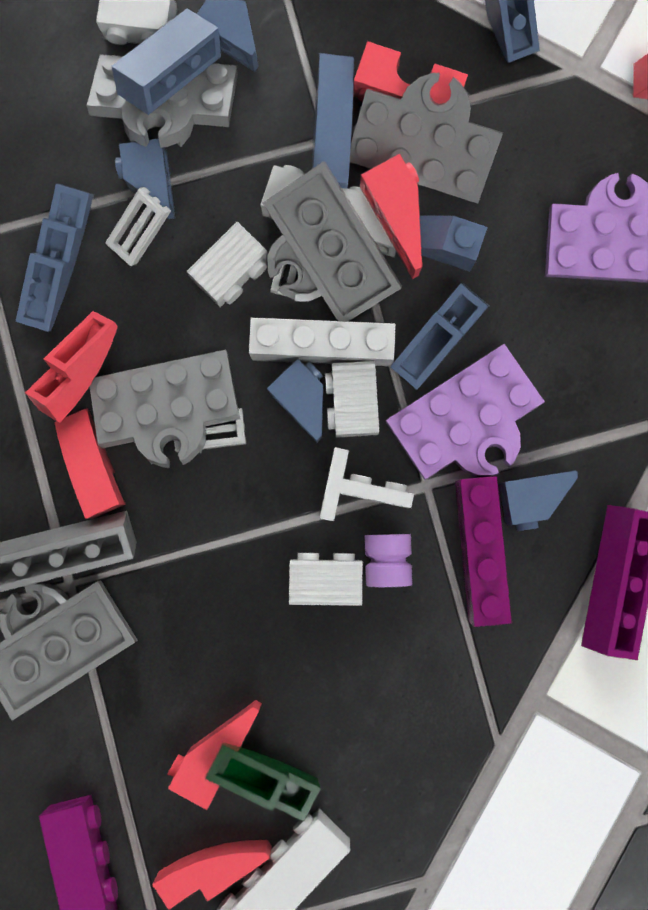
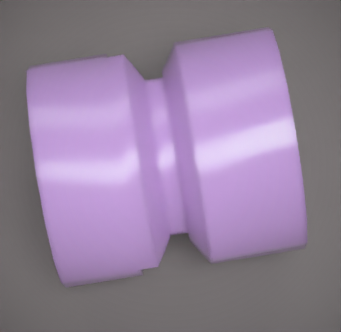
M411 534L365 535V555L371 558V562L365 566L366 586L403 587L412 585V565L406 562V558L412 554Z

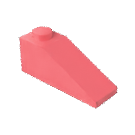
M398 154L361 174L360 188L411 278L414 279L419 276L422 268L417 184L419 177L414 166L410 162L405 163L402 156Z
M255 700L191 746L185 757L178 754L168 772V775L174 777L168 789L207 810L219 788V785L205 779L222 743L241 746L262 703Z

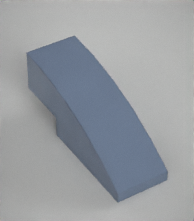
M461 283L390 367L415 389H418L490 305L465 284Z

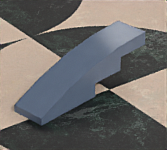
M320 53L315 103L312 169L325 161L341 188L347 189L352 131L354 57Z
M62 184L55 185L49 217L42 220L36 253H30L15 322L48 332L52 330L76 263L94 194Z

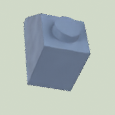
M206 0L197 15L219 28L221 51L255 72L259 66L245 0Z
M485 0L487 17L505 61L509 63L540 51L534 0Z
M159 139L149 140L147 147L137 142L119 144L120 157L115 158L119 179H124L129 189L135 194L139 188L146 187L150 191L149 195L151 197H157L161 201L159 204L162 207L167 206L171 210L167 218L174 219L175 211L166 148H160Z
M420 216L421 255L470 272L477 260L488 227L456 216Z
M297 359L267 387V390L318 443L322 439L323 384L320 380L323 376L310 362L304 365Z
M577 470L499 483L506 525H516L517 531L539 528L538 521L550 518L577 480Z

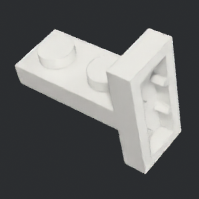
M334 448L320 519L334 521L339 494L411 508L414 494L406 492L407 485L386 481L384 488L371 485L372 478L351 474L350 480L343 479L349 450Z

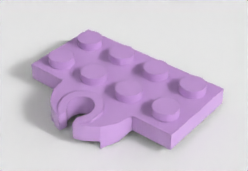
M615 173L601 180L586 197L585 206L552 204L549 207L545 277L648 282V183L641 177L631 174L626 182L630 190V198L622 200L614 192L615 184L619 181V174Z
M503 344L387 419L386 423L424 480L453 462L463 472L474 477H492L498 475L499 472L496 466L486 461V449L489 447L500 448L504 454V463L510 467L516 460L521 448L520 432L516 421L542 405L545 401L506 345Z

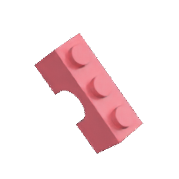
M367 41L354 78L353 96L358 97L363 102L366 89H371L401 99L407 87L411 85L404 82L397 73L401 52ZM434 63L431 73H440L439 81L431 88L430 95L432 100L438 104L446 103L451 97L449 84L452 78H456L464 87L468 74Z

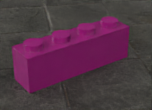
M497 476L455 481L468 621L474 627L512 624Z
M607 505L581 646L605 656L638 661L648 608V511Z
M91 795L49 805L39 815V820L60 910H118L116 905L118 887L115 878H110L107 864L110 860V853L107 842L101 839L99 827H101V813L98 805H93Z

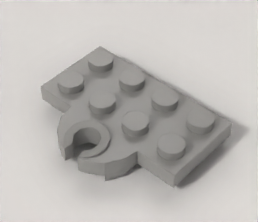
M99 56L87 102L89 116L122 118L124 129L130 142L135 141L147 147L149 143L147 130L152 127H161L158 131L160 148L169 147L176 143L181 147L190 137L194 124L229 127L237 82L236 65H210L151 114L147 115L117 94L111 66L123 56Z
M430 73L419 77L407 87L401 99L366 89L351 141L350 162L372 169L400 154L405 163L410 162L414 166L419 177L417 184L478 204L503 132L469 122L471 104L468 92L456 78H452L449 84L451 97L443 104L434 102L430 95L432 86L439 81L440 73Z
M325 161L263 202V205L282 233L272 244L267 255L269 277L278 275L281 267L285 264L293 265L298 271L296 282L284 283L278 289L283 295L295 301H311L322 296L336 319L348 322L402 288L400 281Z
M227 350L95 377L90 385L98 445L101 448L135 442L137 449L151 464L164 468H170V460L163 453L164 446L169 441L177 440L181 442L178 456L184 465L190 462L198 453H202L206 442V426L240 419Z
M101 580L72 598H69L62 589L49 583H35L24 586L26 593L33 595L38 602L37 609L33 614L27 613L21 605L22 597L17 592L12 593L7 599L2 612H0V629L5 637V640L0 642V702L11 720L16 719L138 641Z

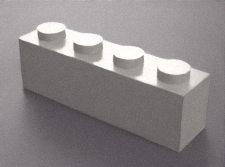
M123 511L0 542V592L133 559L137 542L128 512Z

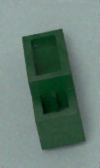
M222 743L205 776V779L271 811L275 807L302 821L305 820L321 789L318 778L273 758L227 743Z

